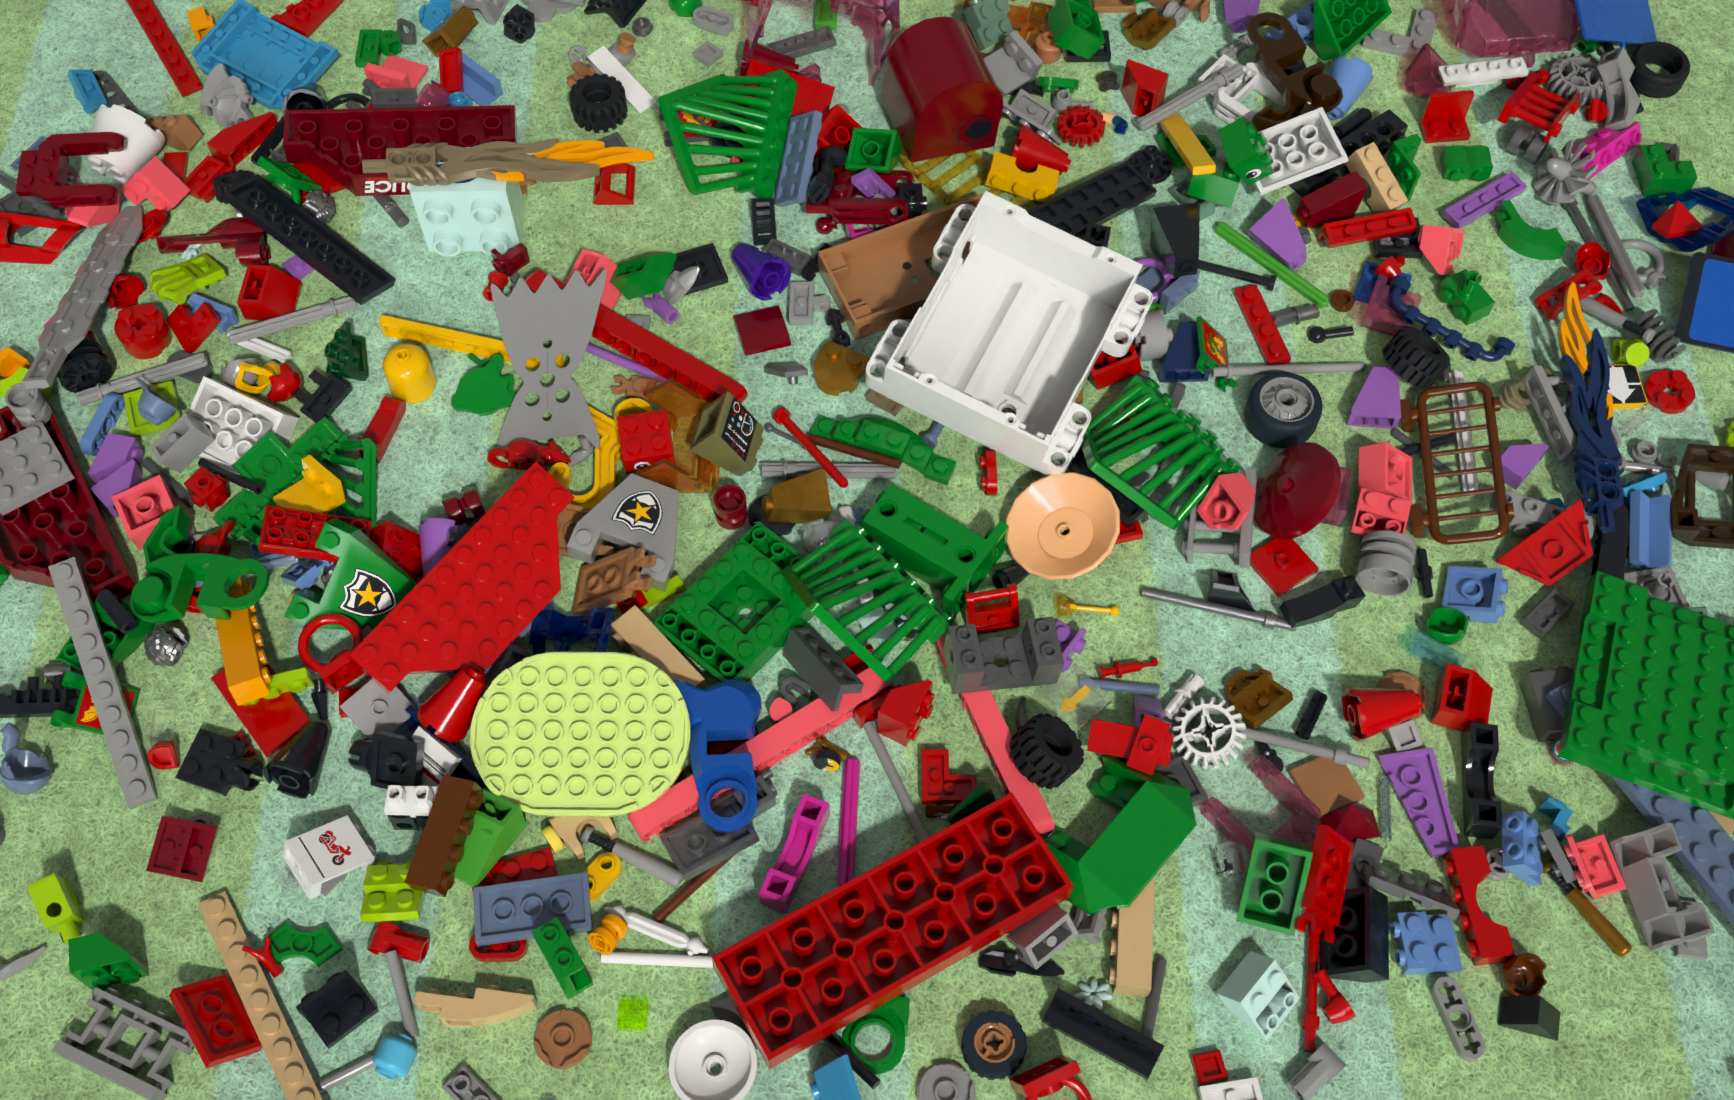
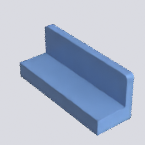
M462 53L464 93L479 106L490 105L503 95L500 80Z
M1641 490L1630 492L1629 562L1639 570L1671 566L1672 527L1670 507L1672 497L1669 495L1649 498Z

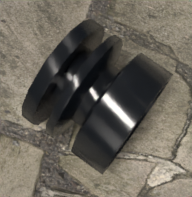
M89 330L85 338L67 355L57 373L62 387L67 391L77 393L95 387L99 382L105 384L111 378L113 372L112 365L93 331Z

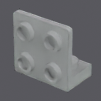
M453 0L450 8L456 10L462 5L469 9L479 8L487 23L496 25L509 0Z
M1016 30L1008 35L1002 48L984 58L1003 96L1010 94L1036 78L1043 64V61Z

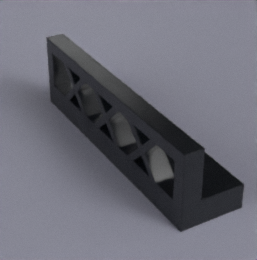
M1080 445L1068 469L1071 472L1094 478L1112 493L1119 508L1120 521L1128 529L1138 520L1142 523L1149 520L1146 510L1088 468Z
M1059 988L1055 992L1052 1003L1042 1020L1044 1024L1148 1080L1164 1048V1045Z

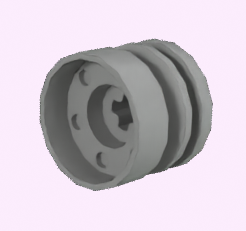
M1375 531L1365 535L1360 545V560L1357 564L1355 577L1359 586L1367 592L1384 596H1397L1408 592L1412 586L1414 572L1412 567L1415 563L1417 550L1415 542L1410 537L1394 531Z

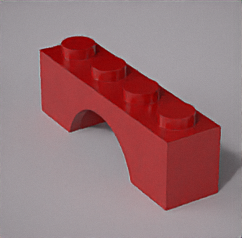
M1484 845L1450 849L1442 860V870L1444 875L1449 876L1450 897L1460 909L1457 923L1459 929L1464 930L1467 941H1465L1464 945L1468 958H1472L1474 966L1505 963L1508 958L1515 956L1508 927L1497 924L1487 918L1479 908L1476 899L1478 884L1484 881L1491 873Z

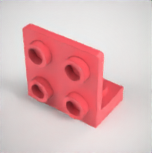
M389 56L382 66L367 63L364 71L367 79L374 81L381 88H417L428 72V67L397 56Z

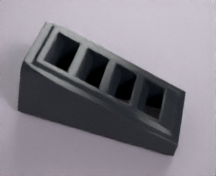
M752 199L754 246L767 245L771 238L777 240L774 199ZM772 233V235L758 236V234Z

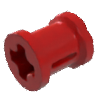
M495 271L488 274L489 282L483 290V297L492 302L491 284L496 285L503 293L504 287L509 283L508 277L505 274Z

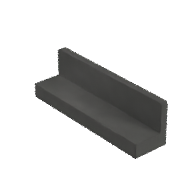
M813 627L789 629L783 656L832 712L838 711L843 694L861 693L864 683Z

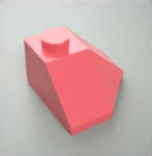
M118 194L117 204L64 207V213L67 214L68 221L86 227L110 223L119 214L120 194Z
M1423 225V229L1420 230L1418 236L1420 249L1438 274H1451L1453 265H1450V263L1455 258L1458 259L1461 253L1465 229Z
M1242 472L1219 475L1198 507L1197 512L1209 529L1238 530L1250 512L1256 490Z

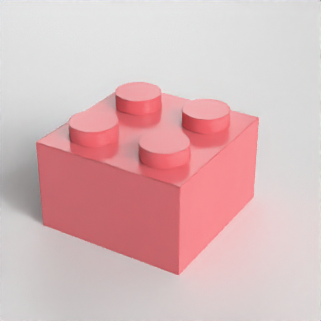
M160 475L111 497L127 536L139 550L143 549L144 543L157 525L161 515L178 506L171 488Z

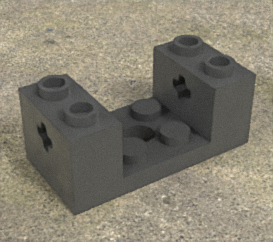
M1053 617L1027 619L1022 635L978 639L975 624L949 626L943 645L952 694L1056 684L1064 666ZM997 658L1006 661L1007 666L998 667L994 664L993 660Z

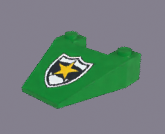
M334 518L325 522L315 545L339 557L323 595L308 588L294 593L284 617L306 626L318 616L332 613L341 614L352 619L361 631L372 632L418 583L360 529ZM328 624L320 627V629L347 630L345 627L337 624Z

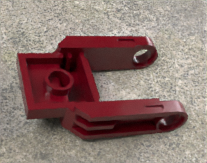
M114 132L52 134L39 145L38 150L21 152L15 192L20 197L42 196L54 208L115 205L118 199V189L108 184L66 185L70 161L69 156L103 155L109 152H120L125 148L126 139Z
M844 170L834 175L833 187L824 201L818 205H813L808 195L806 213L832 215V220L839 224L895 225L907 220L909 206L904 200L897 198H856V195H865L851 183V176L862 171ZM892 170L890 173L875 172L896 192V195L898 193L897 180L905 179L909 183L915 182L913 175L905 170ZM898 207L902 209L903 214L895 216L890 210Z

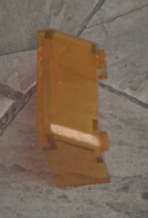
M672 378L645 391L643 394L645 398L660 406L661 410L667 409L670 429L673 432V449L676 465L664 458L637 471L636 475L678 490L679 493L706 494L716 490L719 483L720 466L690 451L702 409L708 406L710 402Z

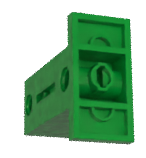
M893 484L886 491L880 492L876 499V504L872 509L868 508L861 518L862 528L868 533L865 538L870 543L875 540L885 550L882 555L887 560L892 557L905 571L942 592L943 603L940 609H942V612L945 611L953 620L965 606L963 592L972 591L974 593L1006 551L1009 525L1000 521L995 528L991 527L986 533L985 538Z

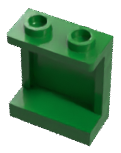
M554 918L531 931L568 1000L593 986L584 968V963L558 918Z

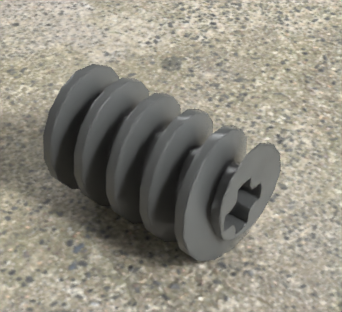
M1653 309L1640 316L1635 324L1646 329L1652 328L1655 330L1654 338L1649 343L1644 342V344L1649 348L1650 354L1655 355L1654 359L1660 363L1680 355L1686 349V345L1676 346L1681 339L1679 337L1671 339L1675 334L1674 330L1665 332L1669 328V324L1663 323L1660 325L1664 318L1661 315L1654 318L1658 310Z

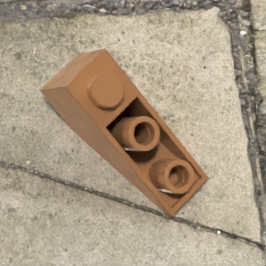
M185 114L144 117L146 119L145 123L154 131L157 129L163 133L166 138L164 145L179 151L190 150L203 135Z

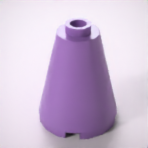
M427 518L426 523L423 520L420 521L419 534L423 578L449 552L450 547L446 546L449 531H453L456 527L455 520Z

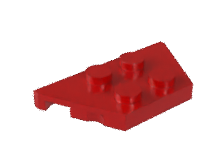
M1580 499L1497 558L1496 561L1550 587L1593 556L1582 501Z

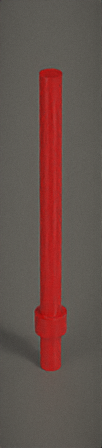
M1311 922L1308 923V934H1309ZM1307 934L1305 1014L1302 1015L1301 1028L1304 1029V1052L1314 1053L1316 1051V1031L1319 1030L1320 1017L1317 1015L1318 980L1313 977L1318 972L1319 941H1312L1308 938Z

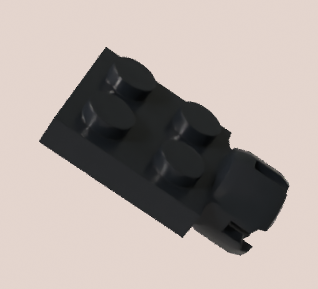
M200 728L175 778L226 796L228 791L234 787L245 791L254 790L260 782L249 779V775L252 774L263 778L264 765L257 759L247 756L250 748L248 744Z
M380 730L374 732L373 740L367 738L356 740L351 745L349 754L360 756L359 760L348 758V762L355 770L368 773L371 778L370 785L388 789V785L422 786L425 741Z

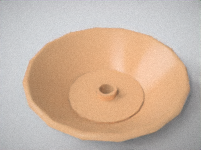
M1075 472L1051 474L1031 483L1014 500L1006 518V524L1009 525L1007 545L1013 559L1028 573L1048 580L1073 579L1094 570L1111 553L1120 533V511L1112 493L1096 479ZM1066 530H1069V531H1070L1069 534H1067V535H1062V533H1063L1064 531H1066Z

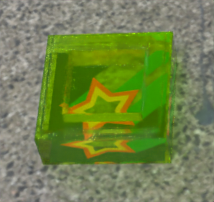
M620 999L617 1030L647 1032L649 1000Z

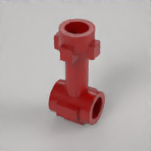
M1544 69L1535 71L1534 73L1540 75L1537 83L1540 85L1547 84L1549 72ZM1530 74L1526 77L1506 79V87L1510 90H1517Z

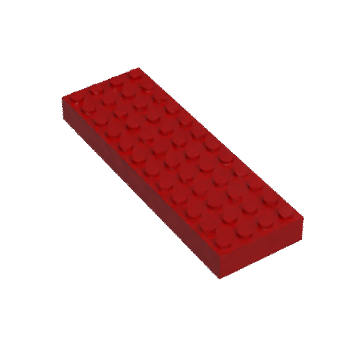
M1011 792L713 955L712 964L766 1065L771 1069L1070 898L1074 885Z

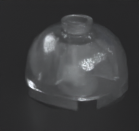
M833 516V522L824 521V518L800 526V530H797L802 548L809 554L830 540L828 536L846 517ZM836 547L824 555L822 560L824 561L840 549Z

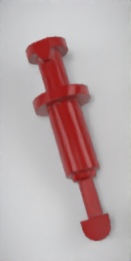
M1151 658L1150 662L1141 663L1140 661L1122 664L1119 661H1114L1113 667L1104 668L1103 666H1098V676L1100 679H1105V676L1115 674V677L1119 679L1122 677V674L1138 672L1144 667H1155L1158 665L1157 658Z

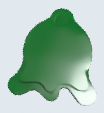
M494 354L485 366L473 369L462 377L456 394L451 399V405L454 410L487 416L500 409L511 407L517 394L513 390L515 380L511 375L501 376L505 364L503 356Z

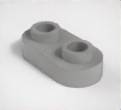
M698 7L693 11V23L699 28L721 35L728 34L733 30V18L727 13L709 7Z

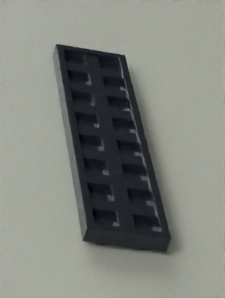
M1125 161L1027 211V213L1062 231L1079 237L1086 233L1088 223L1102 225L1153 198L1157 190L1128 161Z

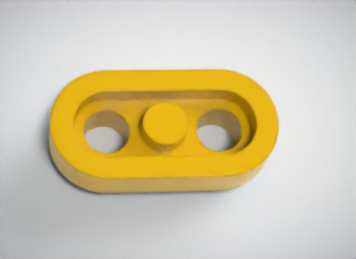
M608 852L599 855L583 872H588L589 883L593 884L590 889L591 903L598 900L622 872L621 861L613 853ZM605 863H612L609 869L602 868Z

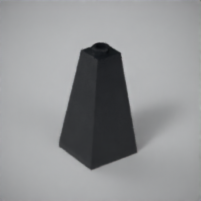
M1199 202L1153 208L1150 247L1173 277L1197 274L1199 260Z

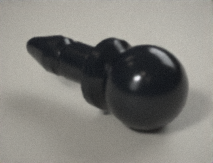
M1255 741L1260 752L1258 759L1262 762L1263 772L1268 776L1279 775L1283 771L1284 764L1282 759L1277 756L1276 750L1270 749L1267 743Z

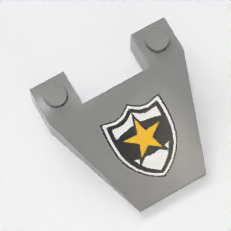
M631 473L577 522L567 544L568 556L593 564L603 539L625 548L634 547L639 549L642 547L645 549V555L650 556L654 554L657 556L655 566L642 568L640 579L650 577L653 579L652 587L665 592L675 567L679 491Z

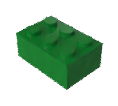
M1255 832L1237 910V922L1294 936L1295 922L1299 916L1313 856L1312 845Z

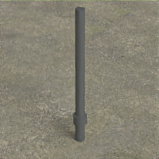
M0 174V184L18 195L15 192L16 183ZM21 197L31 203L33 208L40 213H46L53 218L60 216V211L51 206L43 197Z

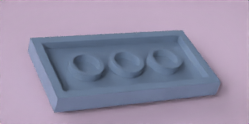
M588 872L473 888L475 943L477 946L534 939L531 931L554 918L559 919L567 934L593 930Z

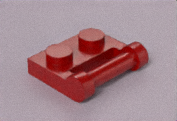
M1015 583L1007 584V587L982 592H963L966 625L975 624L977 634L1020 627L1018 590ZM1008 597L1006 602L975 607V603Z

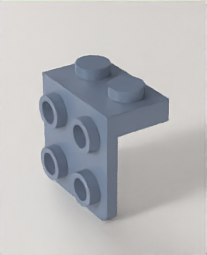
M1151 267L1137 279L1136 284L1153 293L1162 287L1164 278L1160 270ZM1197 269V274L1180 276L1162 292L1160 300L1153 303L1163 306L1164 315H1166L1171 309L1178 306L1185 297L1196 290L1199 285L1200 271Z

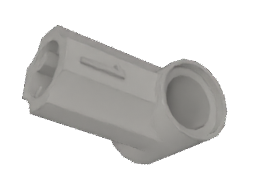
M1323 1043L1306 1061L1307 1064L1290 1079L1286 1086L1298 1100H1310L1326 1082L1329 1084L1343 1070L1346 1064Z

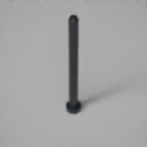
M1198 260L1199 270L1266 286L1268 291L1273 292L1277 279L1276 275L1271 274L1269 278Z

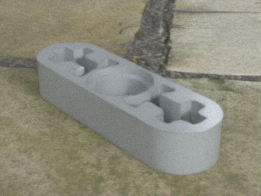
M1440 977L1431 987L1432 998L1458 1056L1468 1062L1476 1061L1485 1052L1484 1040L1458 983L1450 977ZM1442 984L1445 988L1452 990L1449 994V999L1446 994H1440L1439 992ZM1450 1001L1451 1004L1455 1001L1458 1002V1004H1454L1450 1006L1448 1009H1446L1445 1007ZM1450 1013H1461L1465 1019V1025L1462 1027L1454 1025L1450 1020ZM1467 1029H1470L1471 1031L1466 1035V1037L1464 1034L1460 1037L1458 1036L1459 1033H1463ZM1467 1040L1470 1044H1475L1477 1046V1048L1473 1051L1474 1054L1471 1050L1464 1049V1045L1467 1043Z

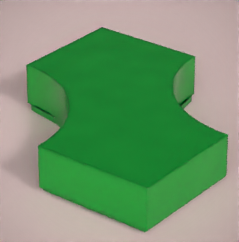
M286 922L267 936L271 938V952L278 963L289 958L302 957L311 960L320 967L343 950L327 926H323L315 931L304 932L294 929Z

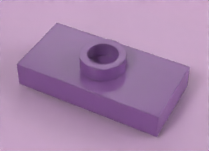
M871 168L851 176V183L867 198H872L876 193L884 198H894V195H896V192Z

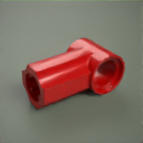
M381 921L377 923L367 950L376 955L379 952L385 954L397 950L399 958L421 964L429 950L430 939L403 931L392 923Z

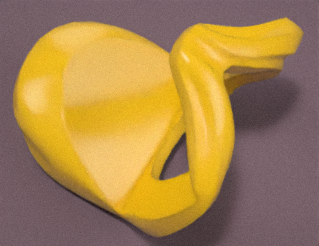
M271 361L263 367H258V365L242 362L239 365L235 386L244 393L260 394L266 390V387L271 385L270 376L280 375V365ZM245 371L259 375L258 386H251L242 381Z

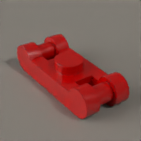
M1589 269L1580 271L1535 299L1534 304L1538 309L1544 311L1543 315L1548 321L1555 319L1563 311L1565 292L1572 282L1576 284L1579 301L1602 290L1603 286L1598 280L1593 279V274ZM1555 299L1557 302L1551 305L1550 302Z

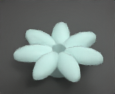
M201 244L188 245L187 249L182 253L181 259L187 261L191 259L192 255L198 256L201 252V248H199Z
M1095 978L1091 980L1090 987L1084 983L1078 984L1082 992L1074 996L1079 1000H1085L1084 1002L1090 1006L1095 1005L1098 1009L1103 1008L1102 1000H1112L1113 998L1111 994L1106 992L1110 985L1104 983L1098 986Z

